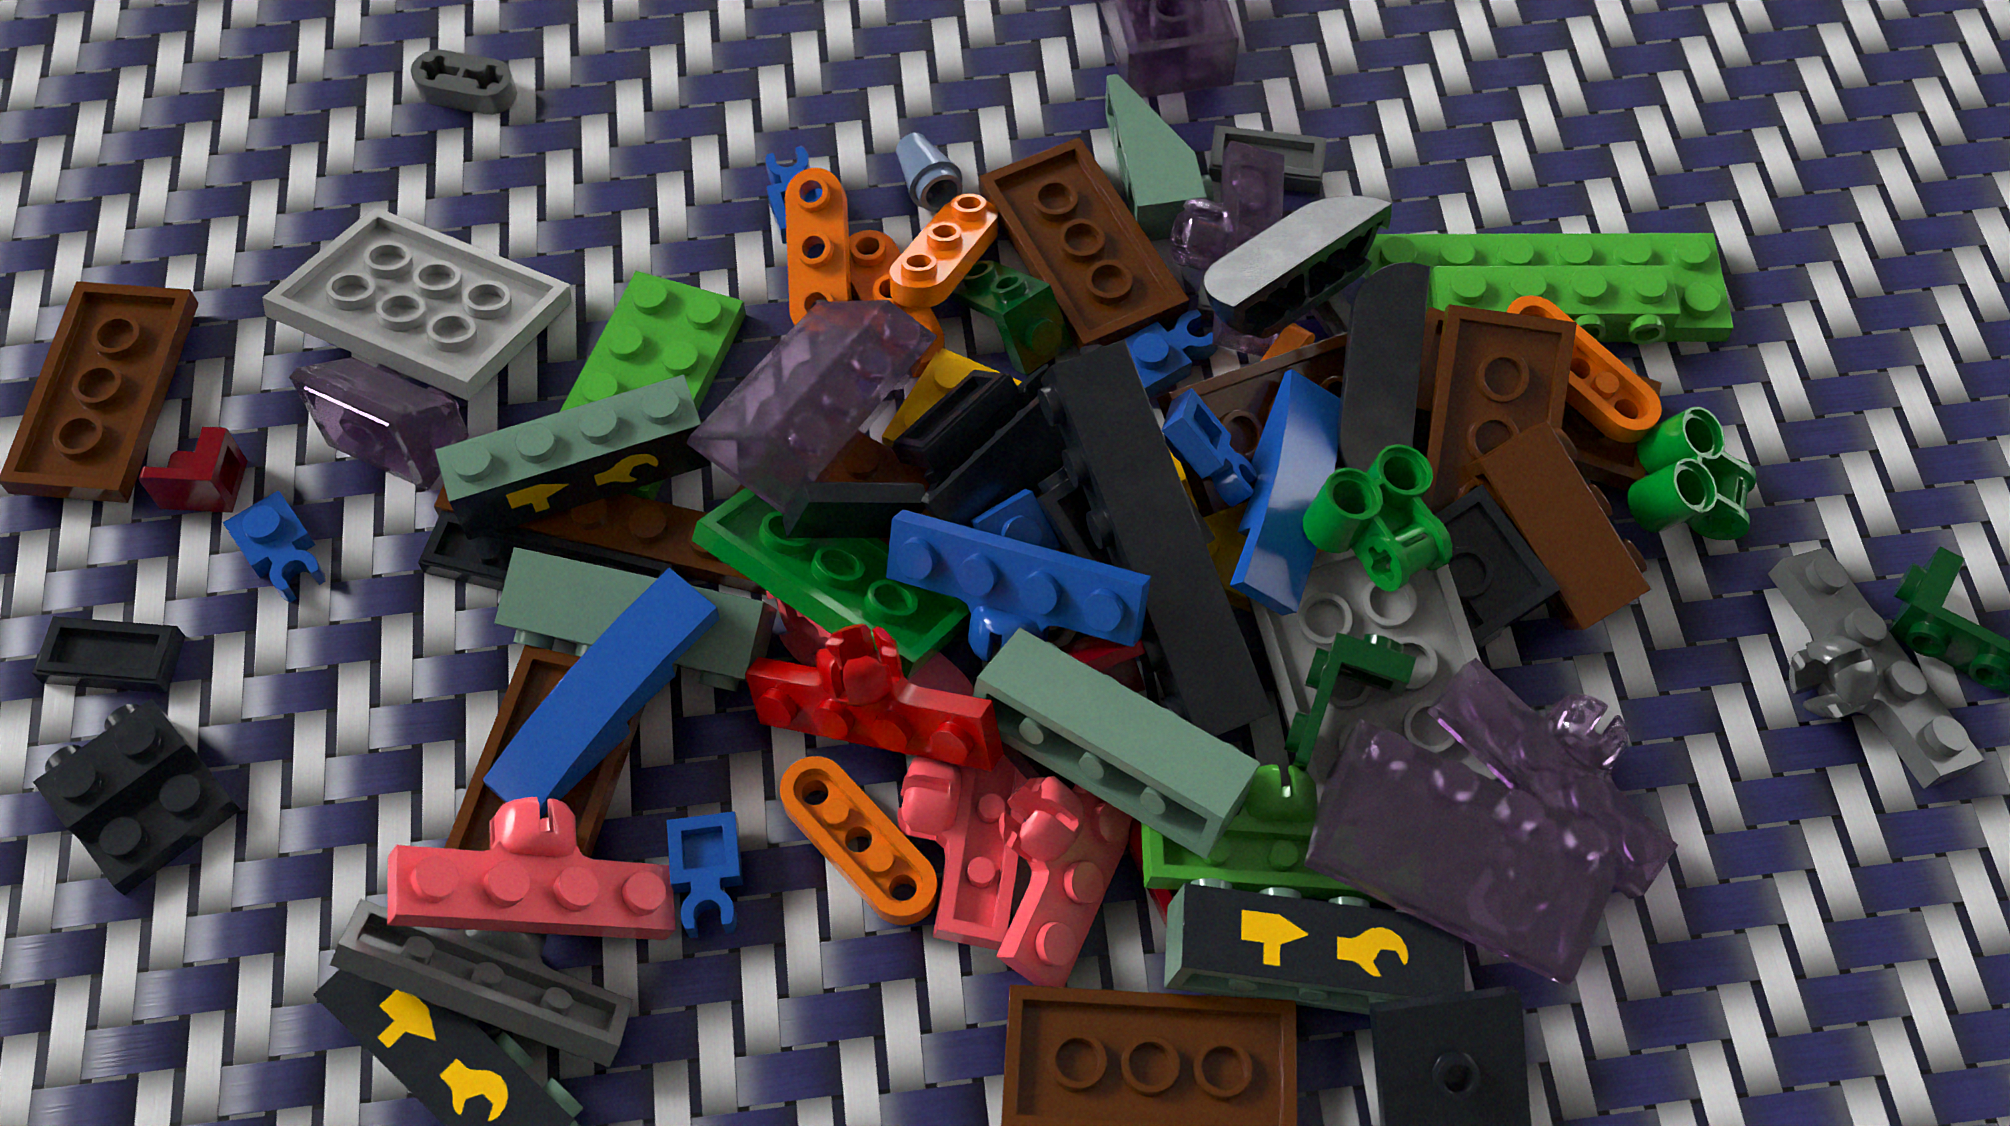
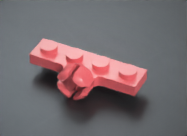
M1004 754L992 771L917 756L913 758L909 770L904 777L901 790L903 803L902 808L898 807L897 814L900 831L906 836L935 841L944 849L945 865L933 938L999 951L1008 932L1019 855L1005 845L999 831V818L1001 813L1006 812L1021 825L1023 824L1024 817L1013 810L1007 803V800L1027 779Z
M1055 776L1047 778L1036 777L1030 778L1021 784L1007 800L1009 806L1024 817L1026 821L1021 825L1006 812L1001 813L999 818V831L1005 845L1028 862L1032 874L1030 884L996 957L1036 986L1065 987L1129 841V830L1133 817L1077 784L1071 790Z
M538 797L516 799L503 804L489 821L490 850L473 851L396 845L388 855L387 925L666 940L676 931L674 893L670 885L669 865L594 860L583 856L576 842L575 815L567 804L557 799L551 798L547 800L548 817L540 819Z

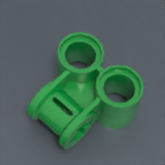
M1700 406L1690 407L1653 426L1643 439L1637 441L1639 460L1650 475L1637 480L1630 486L1628 506L1636 522L1645 530L1652 533L1663 532L1684 522L1691 526L1698 534L1715 540H1734L1747 534L1751 519L1745 511L1748 493L1755 487L1757 474L1750 464L1736 459L1724 451L1725 435L1722 426L1717 418L1707 409Z
M1399 444L1387 446L1378 454L1366 473L1354 468H1342L1334 471L1329 475L1302 519L1303 530L1309 541L1317 548L1329 553L1339 554L1352 549L1362 562L1369 578L1377 587L1384 591L1394 592L1405 586L1411 575L1423 569L1438 570L1447 565L1452 557V542L1447 529L1421 500L1432 483V467L1427 458L1410 446ZM1422 534H1426L1427 538L1423 539ZM1389 563H1390V566H1389L1390 569L1386 568V565L1389 564Z

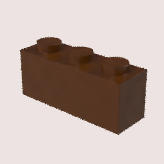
M1544 421L1530 426L1466 465V468L1477 486L1484 485L1560 587L1558 595L1548 602L1566 630H1585L1651 590L1642 575L1647 571V566L1635 545L1628 539L1621 540L1608 520L1613 515V511L1605 495L1595 484L1590 483L1587 485L1574 463L1579 458L1572 441L1560 428L1553 430L1549 422Z

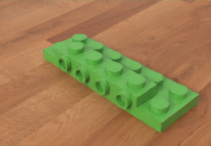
M1714 233L1377 234L1372 247L1365 257L1373 262L1365 272V281L1377 270L1394 263L1412 262L1430 266L1426 311L1429 306L1445 311V308L1452 304L1506 312L1510 304L1517 298L1533 295L1554 303L1598 342H1633L1639 345L1655 342H1727L1734 328Z

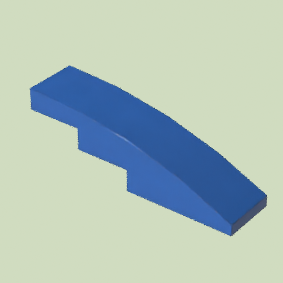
M1293 369L1286 371L1251 462L1258 476L1257 479L1250 482L1254 486V492L1250 496L1237 531L1247 537L1229 585L1282 616L1297 613L1317 552V547L1308 540L1303 530L1302 519L1329 475L1334 472L1338 451L1337 425L1340 398Z
M668 568L607 628L569 669L524 723L483 778L485 785L505 803L516 799L538 797L540 818L548 812V799L560 800L631 733L627 721L675 677L672 664L720 619L717 607L671 568Z

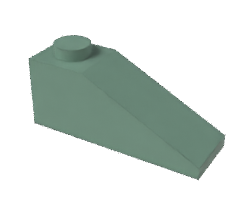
M1118 74L1107 75L1105 114L1127 208L1150 241L1203 234L1205 210H1210L1214 207V193L1210 175H1201L1195 152Z

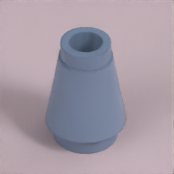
M911 133L899 141L896 147V154L899 158L910 197L917 206L930 212H939L945 204L962 194L961 170L930 143L924 135Z

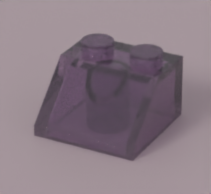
M351 357L298 367L289 377L328 446L429 491L441 474L435 449L465 441L469 436L458 411L459 405L453 397L433 386L424 389L412 384L396 370L381 364L374 367Z

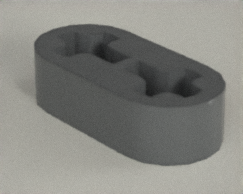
M431 50L418 56L412 63L410 70L419 96L425 102L436 106L494 115L509 109L516 101L518 94L510 68L504 62L493 58L448 50Z

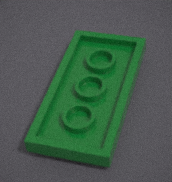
M773 470L697 521L691 541L770 592L774 597L784 601L823 627L830 634L847 626L866 624L871 630L875 650L878 651L872 629L877 626L883 628L896 640L902 664V674L907 680L970 624L971 613L968 605L959 598L886 578L889 545L878 538H787L782 518L800 488Z

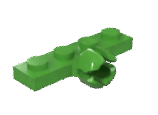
M1270 764L1258 768L1244 804L1207 860L1141 822L1144 888L1180 890L1184 883L1190 884L1197 879L1214 878L1231 883L1233 890L1259 893L1267 888H1289L1298 891L1301 894V898L1330 900L1337 897H1356L1373 903L1414 905L1423 895L1415 830L1335 825L1325 821L1319 812L1316 782L1307 771L1296 766H1288L1290 785L1284 787L1281 785V774L1278 764Z

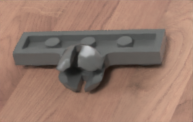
M1826 547L1784 558L1768 573L1814 638V641L1805 644L1807 646L1806 649L1795 653L1789 670L1790 686L1794 694L1798 695L1814 689L1819 694V697L1806 700L1802 704L1806 710L1820 717L1833 719L1855 712L1867 714L1883 732L1923 789L1967 774L1985 760L1970 741L1963 726L1953 718L1929 686L1922 671L1912 663L1888 631L1884 620L1873 611L1848 577L1845 568L1835 560Z
M360 899L338 942L330 966L424 999L437 1006L446 1007L498 1026L503 1030L514 1032L561 1049L574 1056L583 1057L610 1067L620 1047L633 999L557 972L543 964L541 955L546 944L547 934L467 929L452 931L442 928L387 925L388 908Z

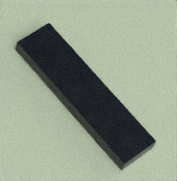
M444 510L441 511L418 561L423 573L503 591L514 547L659 578L668 568H671L680 576L678 567L673 564L516 527H510L468 540L455 513Z

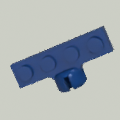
M907 510L900 511L892 518L886 578L956 597L967 603L971 613L968 642L974 654L983 661H991L993 643H1001L1002 649L1019 627L1046 642L1048 641L1050 626L1063 627L1134 647L1142 637L1151 576Z

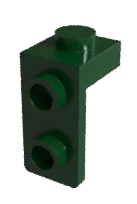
M992 260L976 262L949 295V299L995 320L1014 370L1028 375L1073 346L1051 285Z
M1940 546L1923 567L1912 563L1901 578L1893 597L1903 602L1889 632L1894 638L1906 643L1916 653L1936 658L1970 675L1978 684L2010 695V640L1942 607L1965 558Z
M1336 632L1330 651L1317 647L1305 682V686L1316 689L1317 693L1310 714L1296 710L1284 746V750L1296 753L1293 766L1299 767L1304 771L1308 767L1337 676L1402 696L1409 684L1417 657L1402 653L1404 646L1399 642L1376 634H1365L1363 640Z

